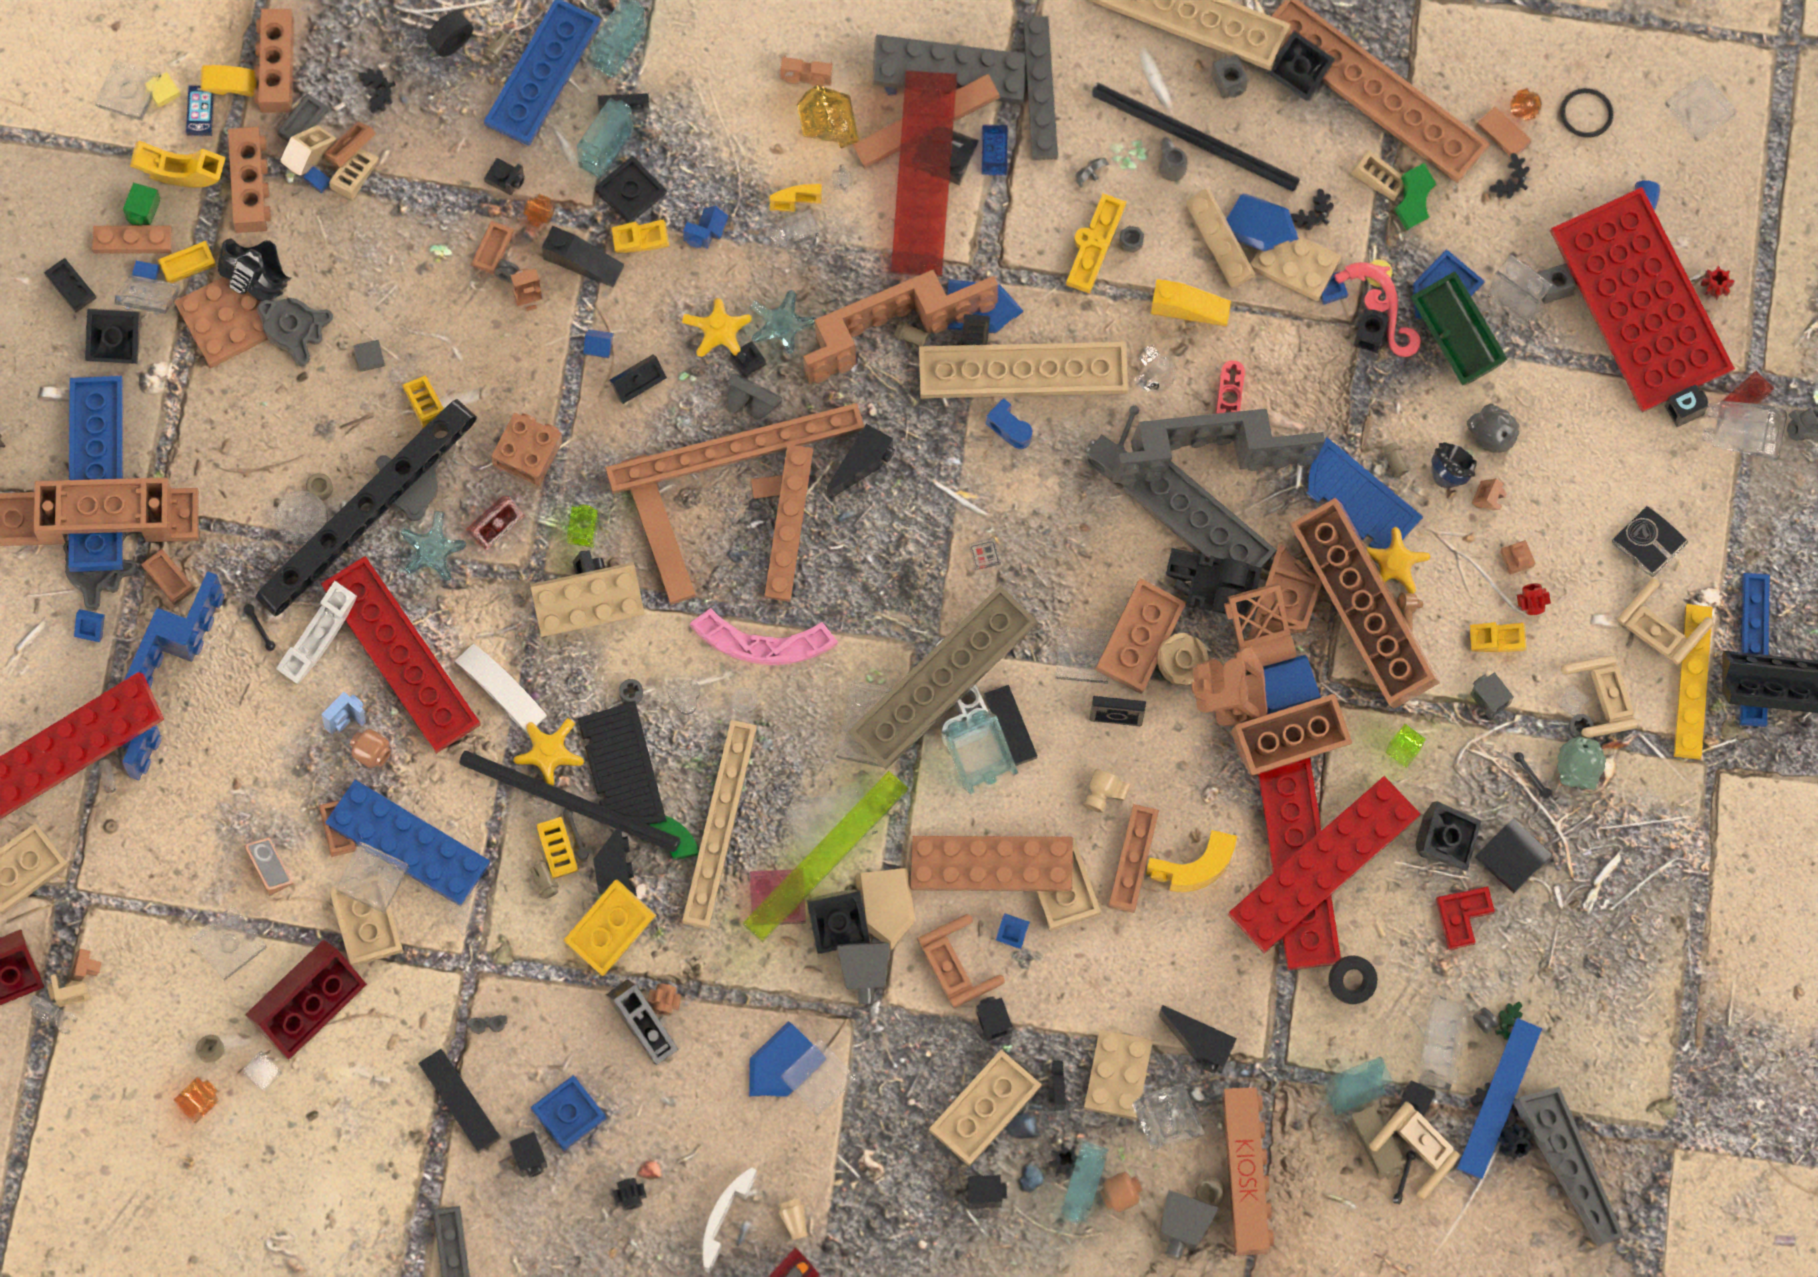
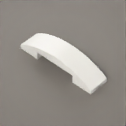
M334 581L320 602L322 606L294 648H289L276 669L299 684L317 663L338 633L357 596Z
M475 644L471 645L454 661L472 681L475 680L509 713V717L527 735L526 725L529 722H533L538 726L547 717L528 693L500 665Z
M754 1168L745 1171L729 1185L711 1213L703 1243L704 1270L709 1274L721 1251V1243L714 1241V1238L735 1195L744 1200L746 1199L757 1177V1170Z

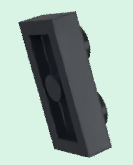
M649 93L597 95L598 109L604 110L605 114L619 113L620 109H629L631 113H640L645 111L644 108H650Z
M652 354L609 381L619 401L624 404L667 377L658 358Z

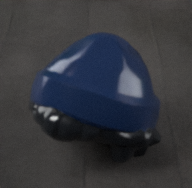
M1444 442L1439 443V448H1435V453L1431 458V471L1433 479L1438 486L1443 488L1457 487L1466 484L1471 477H1475L1474 470L1477 461L1476 459L1473 460V456L1462 447Z

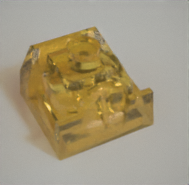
M816 85L805 92L797 103L803 137L839 142L840 148L859 142L850 95L820 85Z

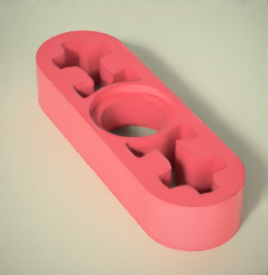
M1228 361L1222 367L1216 414L1225 413L1226 410L1231 412L1240 411L1245 369L1238 361ZM1231 369H1235L1237 374L1234 385L1229 384V372ZM1226 392H1233L1237 396V400L1234 403H1227L1223 400L1222 395Z

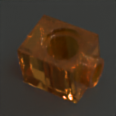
M196 1077L173 1100L177 1107L196 1124L219 1102L215 1095L218 1090L207 1079L202 1082Z

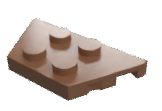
M1279 544L1265 586L1276 583L1280 584L1290 634L1306 632L1322 581L1314 573L1309 572L1299 559L1296 560L1289 554L1284 545ZM1275 592L1265 594L1260 603L1271 609L1276 601ZM1258 607L1254 621L1261 624L1268 612ZM1273 615L1265 628L1270 631L1282 629L1281 620ZM1252 625L1249 637H1253L1258 627Z

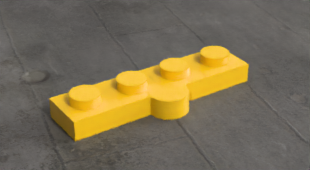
M1103 193L1090 227L1080 228L1076 231L1074 243L1080 250L1066 281L1067 286L1089 294L1091 293L1126 208V201Z

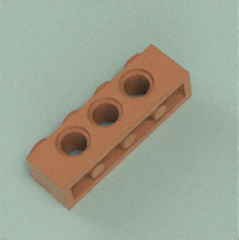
M261 9V18L256 20L257 34H260V41H256V57H260V65H255V79L259 80V88L254 89V101L259 103L261 113H292L293 12L292 9ZM273 35H279V36H280V37H279L278 39H276V40H270V39H269V38H270L271 36H273ZM273 58L280 59L276 63H269V60ZM270 82H279L278 85L274 87L268 86Z
M259 127L228 129L233 224L236 234L267 231V222L271 221L270 206L265 204V198H270L268 182L264 183V175L268 174L267 159H263L262 151H267L266 136H261ZM246 154H254L250 159L243 158ZM248 177L256 178L253 182H244ZM251 200L257 201L254 206H246V203Z

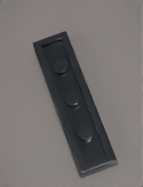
M442 1048L418 1063L478 1153L501 1139V1136Z

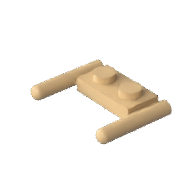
M1652 578L1620 614L1617 621L1665 657L1670 658L1676 665H1679L1713 626L1714 622L1711 618L1706 617L1694 632L1686 638L1681 632L1645 606H1642L1660 585L1657 579Z
M1615 655L1561 666V672L1564 675L1592 670L1591 676L1606 722H1609L1582 729L1581 734L1584 738L1637 728V721L1633 717L1634 712L1619 666L1616 665Z
M1405 1102L1369 1146L1371 1150L1378 1151L1390 1136L1397 1131L1436 1170L1417 1192L1418 1198L1425 1200L1459 1161L1461 1155L1454 1150L1418 1111L1414 1110L1410 1103Z

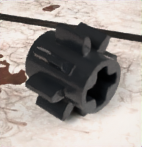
M1518 1124L1507 1127L1497 1139L1502 1144L1499 1150L1505 1156L1509 1155L1513 1160H1516L1517 1157H1524L1530 1151L1531 1146H1533V1143L1529 1140L1532 1134L1526 1128L1521 1129Z
M1062 1143L1060 1151L1051 1150L1050 1154L1055 1160H1051L1048 1166L1055 1167L1056 1177L1061 1173L1065 1174L1066 1178L1069 1179L1072 1171L1080 1172V1167L1075 1163L1082 1161V1156L1075 1155L1076 1146L1068 1149ZM1069 1157L1070 1163H1066L1065 1166H1062L1060 1164L1061 1159Z
M628 1178L617 1182V1189L612 1191L615 1205H622L624 1211L641 1207L643 1205L642 1199L647 1198L644 1183L637 1184L636 1178Z

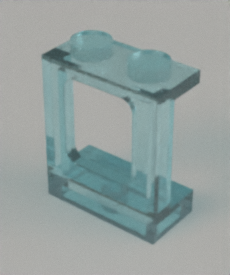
M1382 1056L1331 1076L1325 1093L1335 1115H1338L1385 1096L1386 1091L1383 1086L1391 1083L1392 1079Z

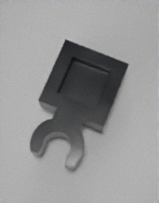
M1063 1060L1052 1061L1053 1083L1052 1087H1048V1103H1053L1054 1111H1065L1066 1096Z

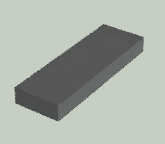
M455 1206L433 1210L442 1277H470L461 1207Z

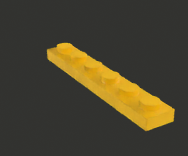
M1686 604L1683 635L1686 638L1694 632L1706 617L1712 619L1713 607ZM1711 628L1683 659L1680 665L1674 757L1700 760L1702 757Z

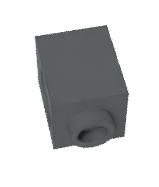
M1232 55L1213 62L1211 74L1222 98H1235L1242 95L1247 89L1248 78L1238 56ZM1232 76L1236 80L1228 81L1225 77Z
M1566 263L1539 271L1535 279V284L1543 304L1572 296L1577 285ZM1552 280L1561 281L1563 286L1554 285Z
M1101 434L1097 441L1093 439L1086 447L1085 463L1111 480V472L1118 454L1127 453V451Z
M1495 672L1488 677L1484 674L1475 680L1470 694L1489 719L1508 707L1514 698Z

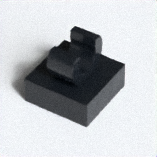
M753 341L740 347L741 351L738 352L737 356L732 353L730 354V358L744 378L766 365L765 358Z
M590 550L580 551L572 561L576 574L605 568L603 558L592 559Z

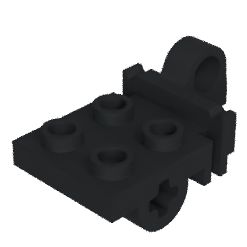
M1175 548L1171 549L1166 575L1178 580L1191 581L1186 607L1194 608L1196 600L1200 601L1199 609L1226 614L1224 603L1229 602V596L1258 588L1261 567L1252 566L1234 559L1216 558L1211 555L1209 562H1205V554ZM1248 600L1236 602L1237 611L1245 616L1253 603Z

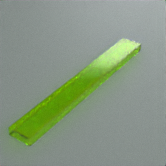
M888 771L743 922V926L763 943L906 794L909 788Z

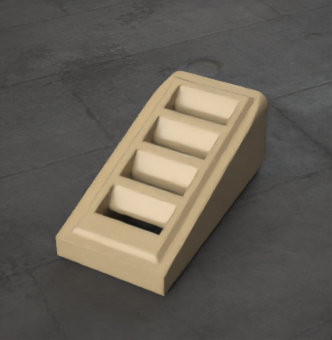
M363 149L358 150L334 174L329 182L330 189L353 201L378 163L379 158ZM358 156L369 160L368 164L357 160ZM356 164L359 167L363 168V170L359 171L356 168L352 167V165ZM350 171L353 174L357 175V177L354 178L348 175L347 173ZM343 179H346L352 182V184L348 185L342 181Z
M1367 150L1360 157L1350 172L1356 179L1393 201L1396 200L1404 188L1401 180L1402 175L1370 150ZM1366 164L1370 165L1368 170L1364 169ZM1375 169L1379 171L1376 177L1372 175ZM1384 175H1387V180L1382 183L1380 180ZM1393 180L1397 181V184L1391 190L1389 185Z

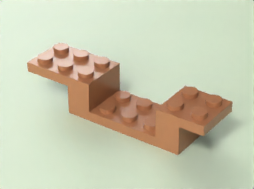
M931 270L815 319L816 340L820 349L803 356L805 377L808 383H821L826 381L830 375L837 372L845 373L851 370L856 365V348L852 337L860 335L869 327H879L895 316H905L914 308L925 331L928 333L942 332L949 324L956 320L958 323H963L964 314H973L978 311L987 313L995 308V304L998 303V284L994 276L946 296L934 270Z
M168 478L35 481V492L0 493V546L61 545L66 543L67 534L142 532L146 542L199 541L198 488H171Z

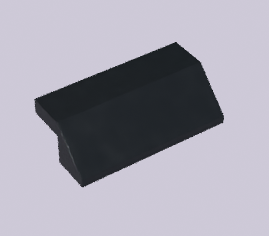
M1723 650L1722 691L1729 704L1818 713V660Z

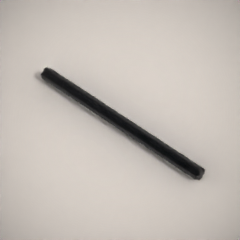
M1096 83L1092 89L1091 95L1290 191H1295L1300 183L1298 177L1101 83Z
M464 751L460 757L459 764L612 828L621 829L622 832L668 851L676 852L679 848L681 839L665 831L470 751Z

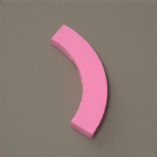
M712 608L690 622L692 629L720 652L755 664L785 665L802 662L821 655L838 645V641L822 622L813 628L786 638L763 637L743 633L725 622Z

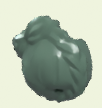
M1578 736L1570 739L1560 748L1557 768L1560 773V782L1563 785L1569 787L1579 786L1582 789L1594 790L1597 787L1599 778L1605 769L1606 757L1602 747L1596 740Z

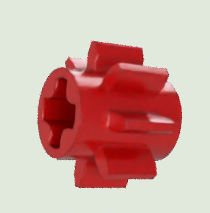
M1717 266L1713 272L1709 269L1706 270V278L1702 279L1700 283L1701 286H1706L1705 296L1711 295L1715 297V300H1718L1722 294L1726 297L1729 295V288L1734 284V280L1729 279L1730 270L1724 271L1720 269V266Z
M1538 583L1523 586L1522 594L1517 595L1518 607H1521L1522 611L1525 610L1528 615L1542 614L1545 612V605L1551 604L1550 593Z

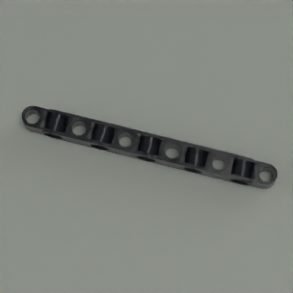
M458 399L448 404L258 591L255 599L275 617L284 612L394 504L395 500L406 492L474 425L477 416ZM443 430L447 432V435L443 438L435 437L438 431ZM400 468H410L407 474H398ZM366 503L373 504L369 511L361 510L362 505ZM327 540L336 541L335 545L331 548L323 547ZM289 577H298V581L295 584H286Z

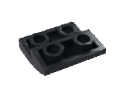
M1513 818L1480 850L1475 858L1514 894L1553 854Z

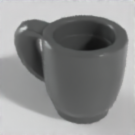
M1164 137L1160 142L1163 155L1160 160L1159 171L1166 180L1178 181L1186 175L1188 166L1187 156L1183 150L1173 146L1171 139Z

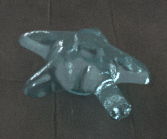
M789 290L782 304L773 310L754 300L750 309L763 317L766 324L752 336V341L760 343L768 339L778 338L782 340L785 351L788 354H792L796 333L804 328L814 326L815 319L817 318L796 315V293L793 290Z
M434 511L432 527L426 534H419L406 528L401 530L402 537L415 548L417 553L413 561L406 566V572L413 573L420 568L431 567L444 580L449 581L451 579L446 558L452 553L463 550L467 543L465 540H449L444 537L442 527L445 512Z

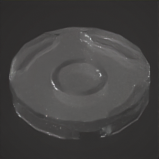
M294 491L286 495L275 512V523L279 532L295 543H307L328 522V511L324 502L315 494L307 491Z

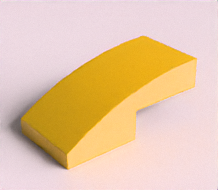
M203 65L201 67L202 91L223 96L228 92L248 97L254 96V89L256 88L255 70L225 65Z
M822 184L798 185L775 192L770 195V210L795 212L796 202L821 204Z
M663 219L642 225L632 222L611 227L616 253L648 251L670 246L666 222Z
M1496 622L1470 625L1471 650L1474 652L1527 651L1524 622L1497 625Z

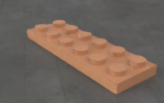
M912 836L911 890L1072 891L1073 837Z

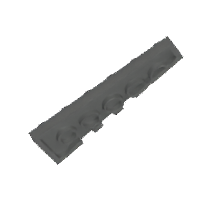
M1560 1086L1515 1099L1513 1103L1518 1110L1519 1116L1528 1127L1596 1245L1602 1246L1622 1239L1624 1237Z

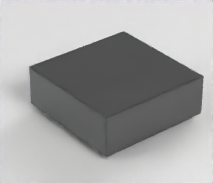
M379 340L353 345L360 372L385 366Z

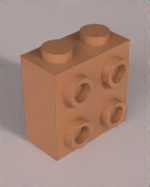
M514 412L491 456L492 464L501 470L540 486L562 444V434L558 428L551 424L542 425L528 414L522 413L520 415Z

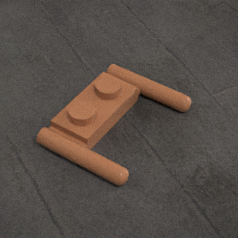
M965 914L917 938L953 1009L1005 983L1004 977L997 975L973 987L949 939L946 937L971 924L973 918L970 914Z

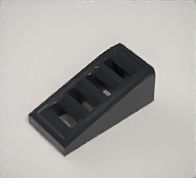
M964 314L961 345H987L990 317Z

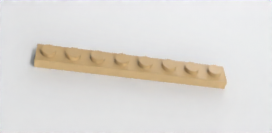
M734 720L730 721L686 904L683 924L705 929L710 928L757 725Z

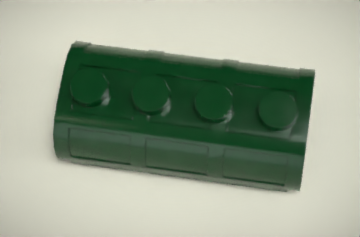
M1456 271L1410 296L1462 386L1472 383L1508 360Z

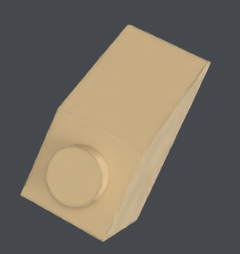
M318 125L290 138L280 162L287 166L290 172L301 176L307 173L313 166L316 167L323 159V154L336 143L337 138Z

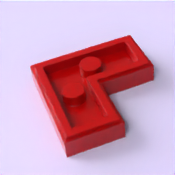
M1488 886L1439 896L1435 899L1448 950L1475 945L1476 941L1470 919L1495 913Z

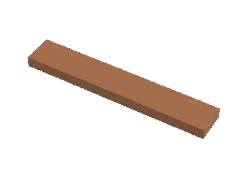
M989 74L852 145L864 168H867L1001 97Z
M644 454V455H641V456H638V457H634V458H631V459L622 461L621 463L627 462V461H631V460H635V459H639V458H643V457H647V456H646V454ZM654 483L630 489L670 605L695 598V592L657 484Z

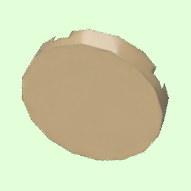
M1187 633L1174 634L1164 640L1158 650L1157 657L1159 670L1163 676L1172 684L1179 686L1191 685V682L1194 681L1193 668H1197V664H1202L1209 660L1207 649L1201 640Z

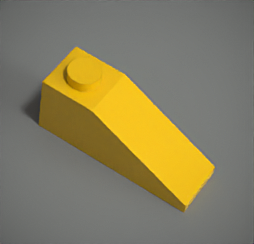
M1156 279L1151 314L1227 326L1231 301L1184 283Z

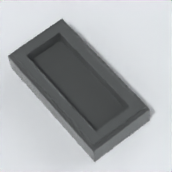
M307 93L277 131L278 136L289 142L292 136L317 126L329 111L328 106Z

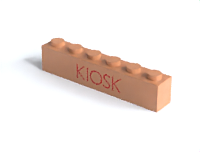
M1257 1087L1224 1089L1222 1103L1235 1256L1268 1254L1270 1246H1274L1273 1229L1268 1230L1267 1220L1272 1219L1271 1203H1266L1265 1192H1269L1270 1185L1269 1176H1264L1263 1165H1267V1150L1262 1149L1261 1138H1265L1264 1122H1259V1112L1263 1111L1262 1095H1257Z

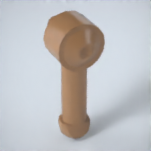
M1400 593L1397 598V605L1413 632V613L1417 608L1423 607V601L1419 600L1416 594Z

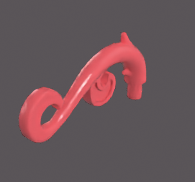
M1356 262L1345 266V270L1335 274L1334 277L1338 284L1355 278L1362 281L1366 280L1365 277L1376 280L1383 288L1386 298L1384 301H1379L1378 296L1381 295V291L1372 289L1367 292L1364 298L1365 306L1369 311L1378 310L1383 313L1388 310L1387 341L1391 351L1395 355L1405 358L1414 355L1419 350L1421 344L1420 335L1412 328L1402 327L1398 331L1399 334L1408 336L1409 344L1407 346L1400 347L1394 340L1398 296L1394 283L1389 275L1385 273L1390 270L1389 266Z

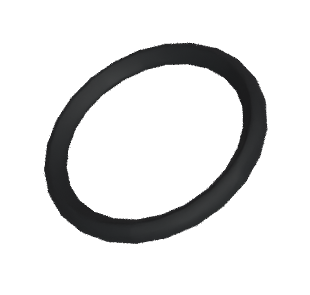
M1581 88L1572 91L1565 97L1560 107L1563 124L1570 132L1580 137L1591 138L1603 134L1611 126L1614 117L1610 100L1600 91L1591 88ZM1588 93L1598 96L1605 102L1608 108V120L1601 129L1595 132H1582L1571 126L1565 112L1567 103L1574 96Z

